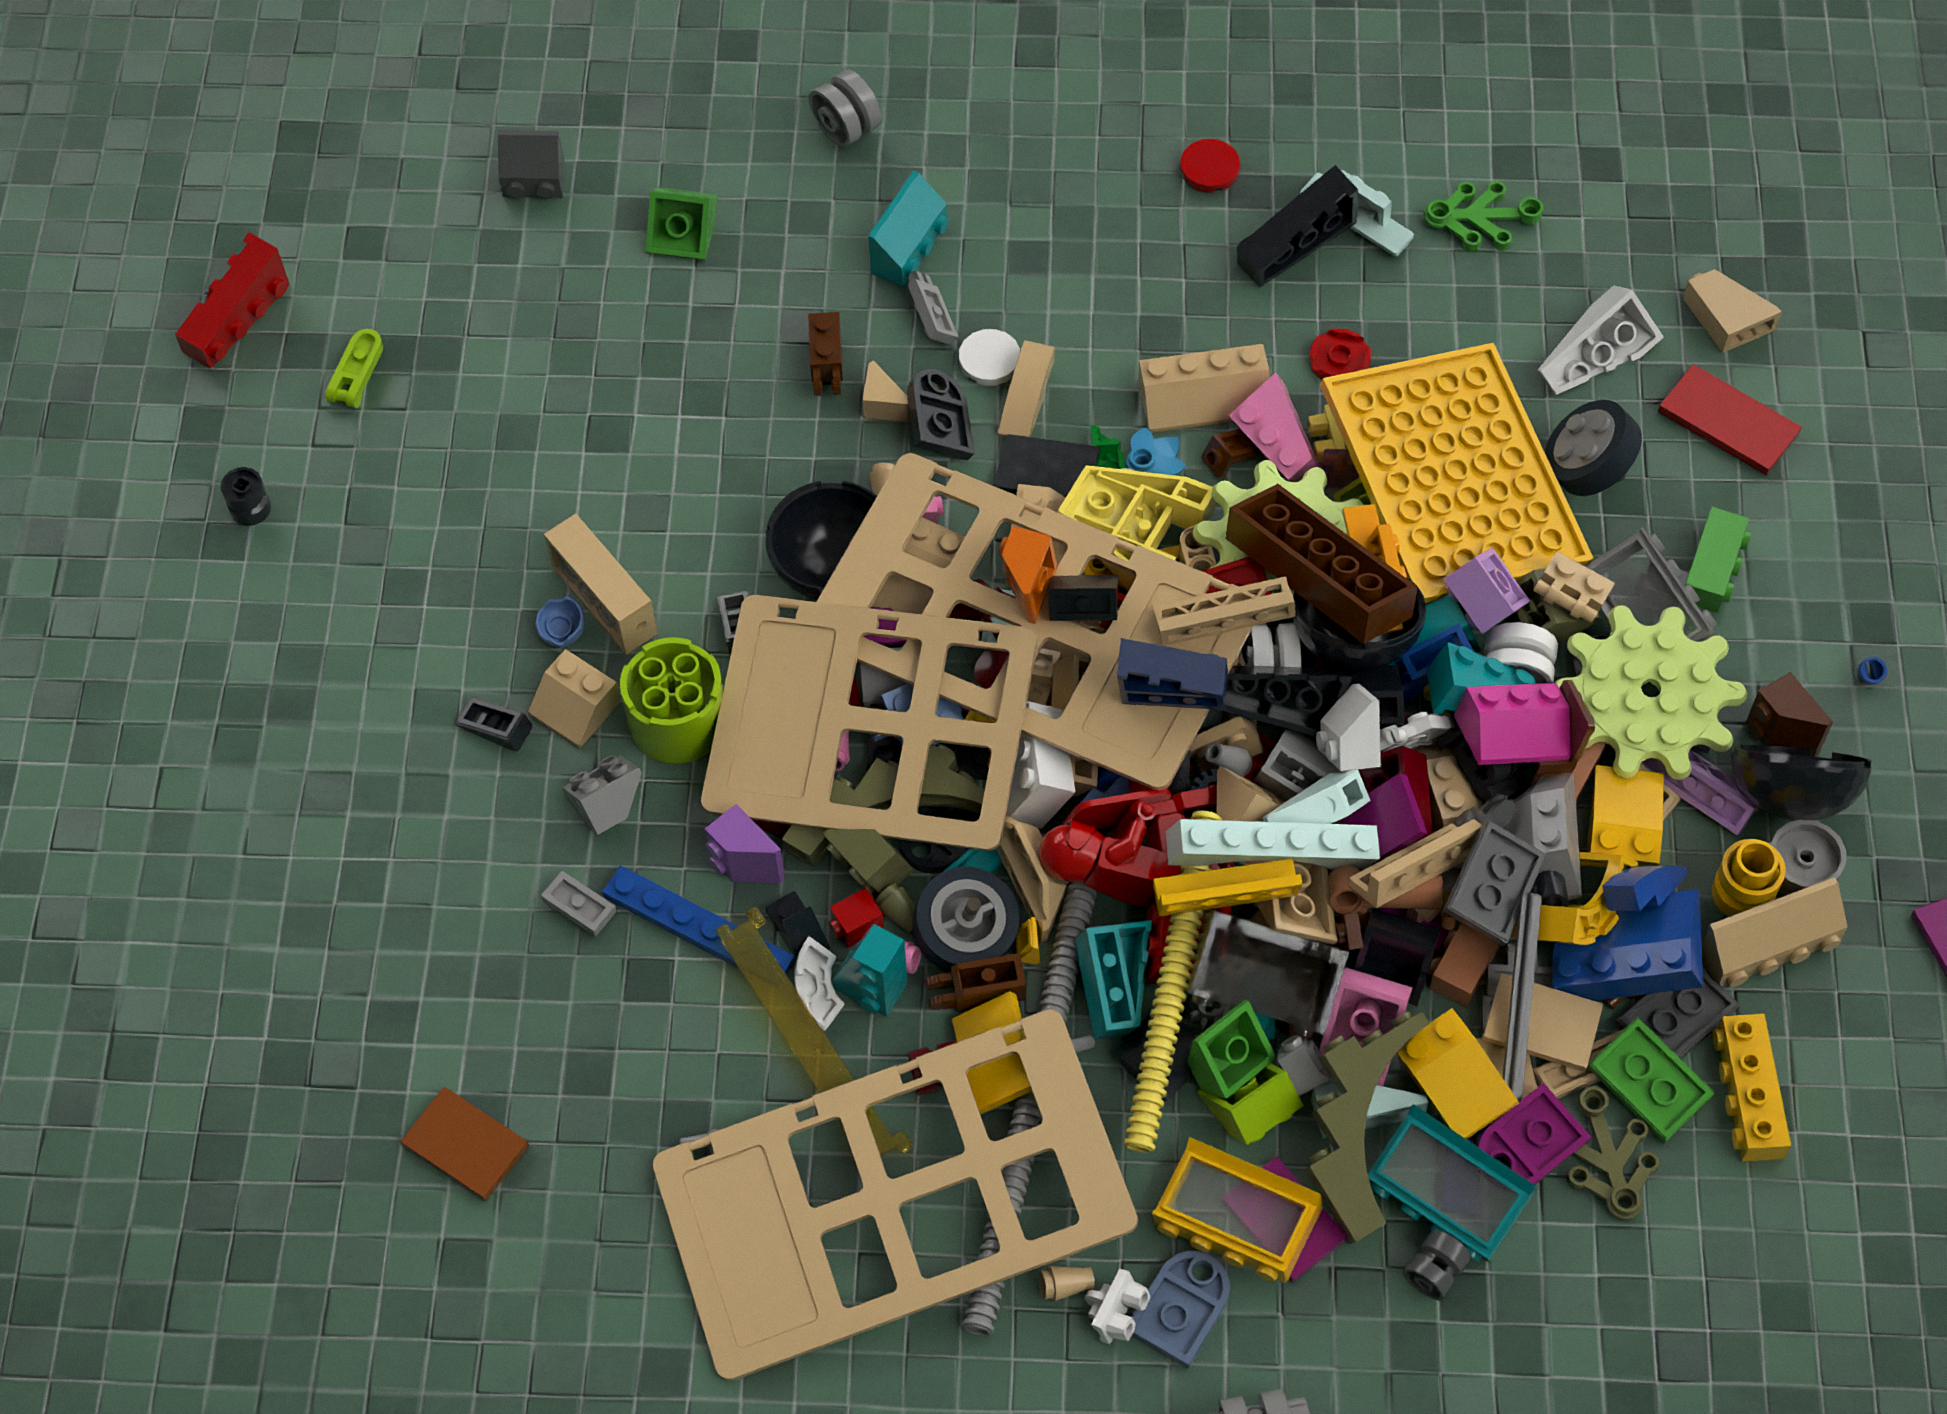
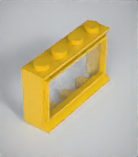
M1189 1137L1186 1150L1152 1215L1155 1225L1158 1226V1231L1171 1238L1183 1237L1189 1240L1190 1245L1199 1251L1209 1253L1212 1250L1221 1254L1227 1263L1235 1267L1242 1268L1243 1265L1256 1270L1255 1273L1266 1281L1274 1283L1277 1279L1287 1283L1323 1206L1320 1193Z

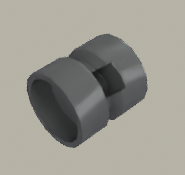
M1433 1230L1420 1248L1422 1254L1414 1255L1404 1269L1403 1274L1415 1289L1425 1296L1439 1301L1443 1300L1454 1284L1452 1276L1456 1277L1462 1273L1469 1263L1471 1255L1465 1246L1451 1235L1443 1231Z

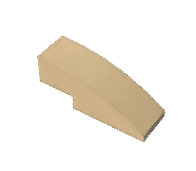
M1024 340L1007 394L998 437L1007 438L1008 434L1031 437L1046 394V384L1054 364V347Z

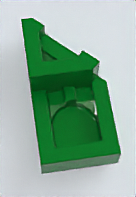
M1090 425L1091 446H1098L1101 451L1097 467L1126 468L1124 452L1121 451V441L1116 438L1109 439L1100 433L1099 427Z

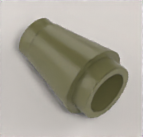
M893 883L879 894L875 903L879 906L882 914L909 934H912L913 914L916 906L904 887L899 888Z

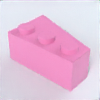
M1275 372L1228 416L1264 456L1276 465L1277 470L1289 482H1299L1307 470L1313 467L1320 468V465L1304 432L1298 413L1288 394V389Z

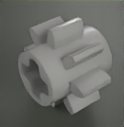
M1204 988L1201 989L1199 1000L1195 998L1190 999L1189 1007L1195 1010L1190 1013V1022L1197 1021L1201 1026V1032H1204L1229 1012L1226 1010L1231 1007V999H1223L1220 995V989L1215 990V992H1206Z

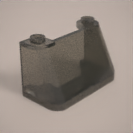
M1206 909L1201 924L1187 992L1193 994V1002L1212 1007L1214 1001L1237 1006L1244 999L1249 1000L1254 1012L1293 1024L1292 1032L1313 1038L1314 1031L1321 1034L1326 1032L1349 952L1306 938L1273 932L1270 927Z

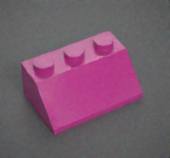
M1557 683L1466 688L1453 716L1478 765L1570 759V707Z

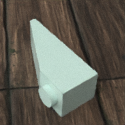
M1332 1079L1313 1089L1311 1103L1314 1111L1320 1108L1317 1101L1331 1092L1335 1091L1338 1097L1342 1095ZM1376 1085L1367 1112L1365 1129L1403 1121L1413 1104L1426 1112L1428 1106L1427 1096ZM1319 1126L1322 1139L1327 1138Z

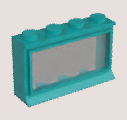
M1414 1104L1368 1173L1369 1180L1373 1182L1371 1184L1372 1191L1388 1200L1390 1195L1394 1196L1402 1202L1400 1210L1417 1221L1421 1215L1433 1223L1430 1227L1431 1231H1443L1459 1240L1469 1251L1471 1258L1477 1262L1482 1257L1488 1261L1492 1259L1537 1191L1536 1185Z

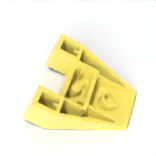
M1086 465L1058 509V513L1119 537L1120 540L1135 546H1141L1176 561L1177 557L1157 550L1171 524L1186 529L1195 526L1199 522L1210 521L1214 514L1215 500L1212 497V486L1189 477ZM1116 547L1113 555L1129 561L1132 553ZM1102 561L1114 575L1119 576V580L1130 590L1136 575Z

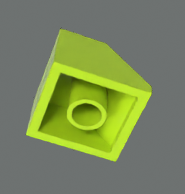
M1272 1063L1267 1065L1227 1099L1201 1090L1197 1092L1200 1099L1230 1136L1246 1145L1262 1139L1268 1130L1278 1123L1289 1120L1293 1113L1303 1106L1287 1071Z

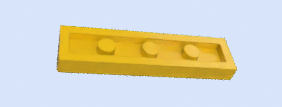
M1293 858L1156 878L1153 880L1159 916L1298 896L1303 885L1301 874L1296 875Z

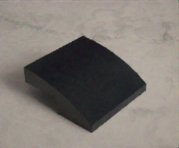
M1150 1014L1111 1053L1134 1079L1137 1078L1139 1073H1142L1139 1066L1140 1063L1144 1062L1141 1058L1142 1053L1146 1052L1144 1042L1149 1040L1146 1037V1032L1151 1030L1148 1027L1149 1020H1153ZM1182 1022L1177 1023L1180 1029L1179 1033L1175 1034L1178 1038L1177 1043L1173 1044L1175 1053L1170 1056L1173 1059V1063L1168 1066L1171 1073L1170 1076H1166L1169 1083L1168 1086L1164 1087V1090L1167 1091L1166 1096L1161 1099L1164 1102H1167L1193 1075L1187 1062L1193 1040L1198 1036Z

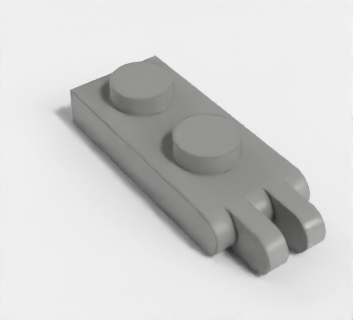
M915 270L911 271L908 288L914 300V307L923 322L926 335L933 341L951 345L959 337L938 287L933 285L929 275Z

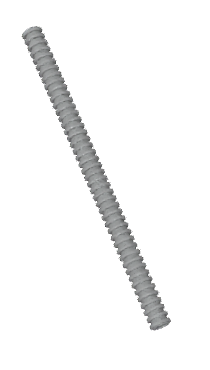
M1084 881L1082 883L1069 882L1070 885L1067 887V895L1064 898L1065 904L1062 906L1063 913L1060 915L1061 923L1057 927L1056 942L1053 944V952L1050 956L1051 962L1048 964L1049 971L1046 973V981L1043 985L1044 991L1041 993L1042 1000L1039 1002L1040 1010L1037 1011L1039 1013L1044 1010H1055L1061 1014L1065 1024L1067 1023L1066 1016L1070 1010L1068 1006L1071 1005V996L1074 994L1073 986L1076 985V976L1080 966L1075 938L1086 928H1089V919L1092 917L1094 900L1097 896L1096 890L1085 886ZM1033 1091L1019 1097L1015 1101L1016 1109L1013 1111V1120L1010 1122L1012 1130L1008 1131L1007 1137L1039 1126L1042 1123L1043 1118ZM1033 1157L1006 1166L1002 1170V1176L1017 1218L1022 1214L1020 1207L1024 1205L1022 1197L1026 1196L1027 1193L1025 1187L1029 1184L1027 1176L1031 1175L1032 1172L1030 1166L1034 1163ZM989 1214L987 1220L990 1223L986 1224L985 1231L987 1233L982 1238L985 1244L980 1246L982 1254L978 1256L977 1261L997 1254L1000 1250V1244ZM1002 1281L970 1293L972 1297L967 1300L969 1308L965 1309L964 1313L967 1319L962 1321V1327L966 1331L979 1336H988L994 1333V1326L992 1324L996 1323L997 1316L994 1314L999 1311L997 1302H1000L1002 1299V1294L1000 1293L1004 1290V1283Z

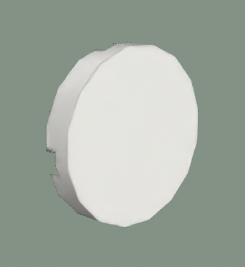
M983 329L972 333L963 341L959 348V366L963 374L968 379L970 377L976 380L977 384L996 386L1012 378L1020 354V348L1016 340L1008 333L997 329Z

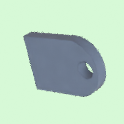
M1185 1251L1171 1257L1163 1265L1148 1289L1150 1300L1146 1308L1142 1311L1136 1309L1132 1316L1136 1323L1132 1337L1187 1369L1191 1366L1225 1309L1230 1293V1281L1223 1265L1213 1256L1200 1251ZM1205 1265L1211 1269L1213 1275L1207 1281H1199L1192 1275V1270L1196 1266Z

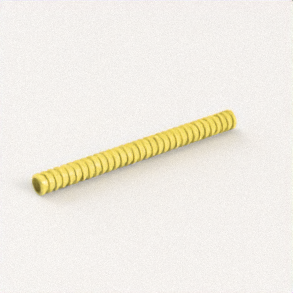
M1203 810L1193 812L1191 817L1192 820L1222 821V818L1216 813ZM1213 864L1206 866H1181L1183 873L1180 875L1210 871L1209 867L1213 866ZM1202 910L1178 913L1170 917V922L1173 925L1168 927L1170 935L1166 937L1165 941L1168 946H1165L1163 951L1166 956L1162 957L1161 960L1164 967H1161L1159 970V974L1162 977L1157 980V985L1160 987L1155 990L1157 998L1152 1003L1155 1007L1150 1013L1153 1020H1149L1148 1027L1151 1030L1146 1032V1037L1149 1040L1144 1042L1146 1052H1143L1141 1056L1144 1062L1140 1063L1139 1066L1142 1073L1137 1075V1080L1140 1083L1135 1085V1091L1138 1093L1132 1099L1135 1103L1130 1109L1133 1116L1128 1119V1123L1131 1126L1126 1129L1128 1138H1125L1123 1142L1128 1149L1133 1151L1150 1153L1155 1150L1153 1141L1157 1140L1158 1136L1155 1130H1158L1160 1127L1157 1119L1162 1117V1112L1159 1109L1164 1107V1101L1161 1099L1167 1093L1164 1090V1087L1168 1086L1169 1083L1166 1076H1170L1171 1073L1168 1066L1173 1063V1059L1170 1056L1175 1053L1173 1044H1176L1178 1039L1175 1036L1176 1033H1179L1180 1029L1177 1023H1180L1182 1020V1016L1179 1013L1184 1010V1005L1181 1002L1186 1000V995L1183 992L1187 991L1189 986L1186 981L1190 980L1191 976L1188 970H1191L1193 966L1190 960L1194 959L1195 956L1192 950L1197 947V942L1194 939L1199 937V932L1196 929L1201 927V921L1198 919L1203 917Z

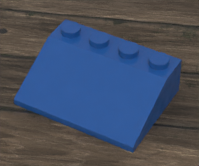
M1699 890L1671 892L1659 907H1643L1641 911H1617L1616 914L1619 920L1607 935L1597 936L1595 938L1596 942L1592 944L1577 945L1555 942L1553 988L1592 1001L1702 988L1703 968Z

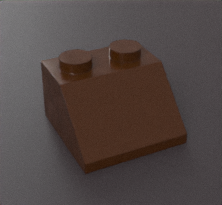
M1791 672L1758 690L1746 720L1750 734L1755 739H1759L1763 745L1812 749L1811 756H1817L1820 753L1833 724L1829 716Z

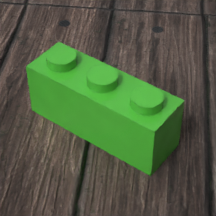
M1711 507L1685 584L1686 586L1690 583L1700 598L1695 603L1698 607L1718 613L1722 601L1729 603L1735 585L1730 583L1729 579L1731 575L1737 577L1743 558L1737 556L1739 549L1746 551L1752 533L1746 531L1749 521L1748 517Z

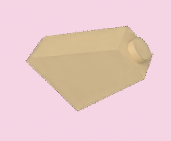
M1715 269L1704 274L1698 273L1691 277L1687 282L1683 296L1685 303L1722 353L1775 331L1782 313L1777 306Z

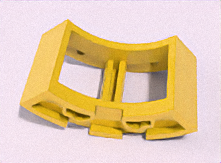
M1579 852L1580 866L1606 868L1600 887L1585 905L1569 904V907L1541 905L1538 941L1588 945L1596 942L1595 938L1597 936L1607 935L1615 926L1619 917L1616 914L1617 911L1608 910L1602 885L1622 870L1638 866V862L1619 854ZM1518 921L1514 927L1510 939H1516Z

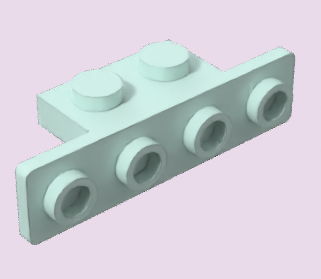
M1342 170L1346 177L1358 188L1357 223L1350 228L1394 257H1397L1413 240L1414 233L1391 219L1392 201L1383 192L1375 191L1367 186L1358 176L1350 175ZM1316 173L1301 189L1300 194L1319 179L1322 174Z

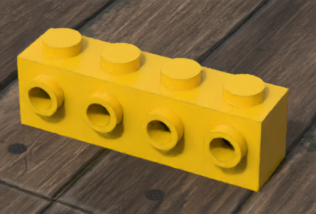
M1765 1013L1722 1016L1717 1029L1713 1030V1044L1716 1051L1720 1050L1722 1062L1719 1064V1075L1721 1082L1726 1083L1728 1090L1725 1106L1727 1115L1733 1116L1735 1126L1732 1129L1733 1147L1735 1150H1739L1741 1162L1784 1159L1791 1147Z

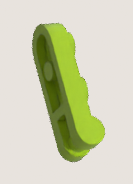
M362 329L351 337L326 389V401L332 403L341 401L345 402L348 407H359L362 393L383 351V343L377 331ZM344 384L351 385L349 390L342 389Z

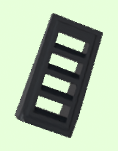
M475 697L470 698L455 723L466 731L514 751L520 750L533 727L525 713ZM482 710L483 712L477 722H473L478 712ZM493 715V717H492L491 721L489 722L488 726H486V724H487V722L489 721L490 717ZM503 721H505L501 729L498 730Z

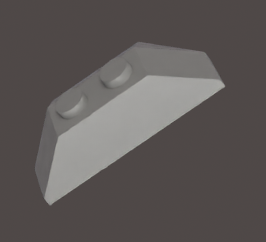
M1570 773L1539 779L1514 800L1513 803L1517 807L1516 812L1511 816L1512 819L1505 826V830L1547 854L1539 873L1552 870L1562 874L1566 880L1569 900L1582 898L1574 775Z

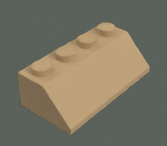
M1263 344L1139 360L1138 384L1147 427L1150 432L1234 422L1228 415L1270 378Z
M1831 878L1710 924L1702 942V963L1708 974L1721 987L1726 985L1736 987L1747 981L1752 975L1758 973L1762 976L1768 975L1777 970L1781 964L1789 961L1792 964H1796L1808 958L1815 951L1821 949L1823 952H1828L1838 947L1848 926L1836 878Z

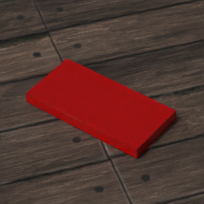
M1694 364L1663 400L1658 409V412L1765 475L1771 471L1799 435L1802 428L1800 425Z

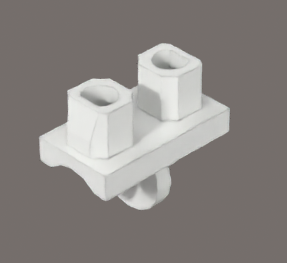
M1119 1269L1111 1286L1104 1283L1100 1292L1089 1290L1085 1296V1301L1092 1306L1088 1313V1316L1093 1319L1091 1325L1100 1334V1342L1108 1345L1111 1344L1113 1338L1130 1340L1136 1323L1132 1317L1125 1314L1129 1307L1142 1311L1150 1300L1147 1288L1134 1282L1129 1271Z

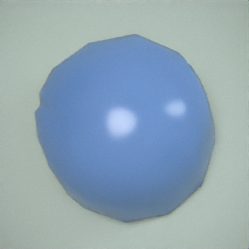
M565 596L563 599H549L544 604V607L538 611L535 620V626L540 639L553 647H566L575 643L582 636L586 623L580 604L568 596Z

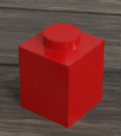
M866 888L830 907L831 921L828 922L829 927L837 940L842 938L848 948L856 945L858 941L860 942L873 924L884 929L883 914Z

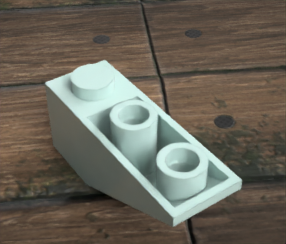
M1358 769L1329 773L1264 816L1263 819L1264 822L1332 824L1349 816L1371 800Z

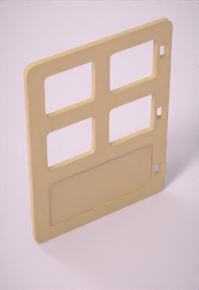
M762 595L746 597L740 608L701 796L702 806L711 814L722 815L737 804L753 820L827 830L875 829L881 836L886 838L983 851L996 849L1002 840L1037 648L1035 633L1028 627ZM779 608L798 609L796 619L779 617ZM879 619L898 621L896 630L878 629ZM980 631L999 633L997 643L979 641ZM873 635L922 642L911 704L908 711L897 712L849 705L860 643L863 636ZM951 646L1005 651L1010 654L999 716L995 723L944 718L936 715L947 653ZM855 731L903 738L894 793L889 809L881 810L830 802L839 749L844 732ZM941 742L988 748L992 751L981 814L977 821L971 822L918 814L926 763L932 743Z

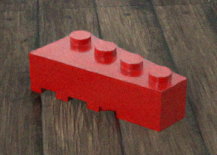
M250 232L243 239L246 246L239 255L233 253L227 261L230 268L220 281L215 278L209 286L205 303L198 302L175 333L181 351L209 369L217 361L225 357L227 351L235 342L245 336L247 330L258 318L263 317L278 297L283 296L290 286L278 248Z

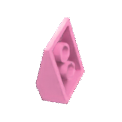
M1344 967L1319 1050L1321 1055L1327 1053L1324 1046L1341 1035L1345 1041L1355 1036L1363 1048L1365 1046L1361 1040L1379 1029L1383 1035L1394 1029L1392 1021L1405 1014L1412 987ZM1391 1060L1379 1079L1378 1086H1384Z

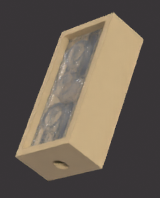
M577 514L572 515L544 533L552 569L626 655L658 634L650 598Z

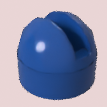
M1877 657L1865 659L1858 667V677L1865 684H1877L1887 675L1886 664ZM1867 664H1869L1872 679H1870L1868 676L1866 667Z

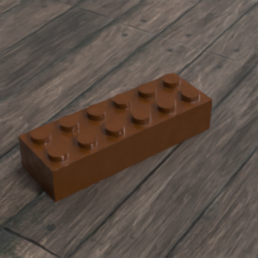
M1276 484L1229 508L1225 539L1275 577L1281 578L1286 576L1288 586L1363 644L1412 618L1418 586L1281 485Z

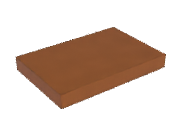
M445 1086L400 1141L403 1147L485 1202L529 1147L527 1140Z

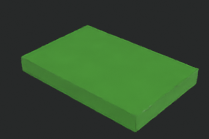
M1638 1017L1587 1066L1639 1119L1647 1123L1648 1128L1663 1143L1715 1094Z

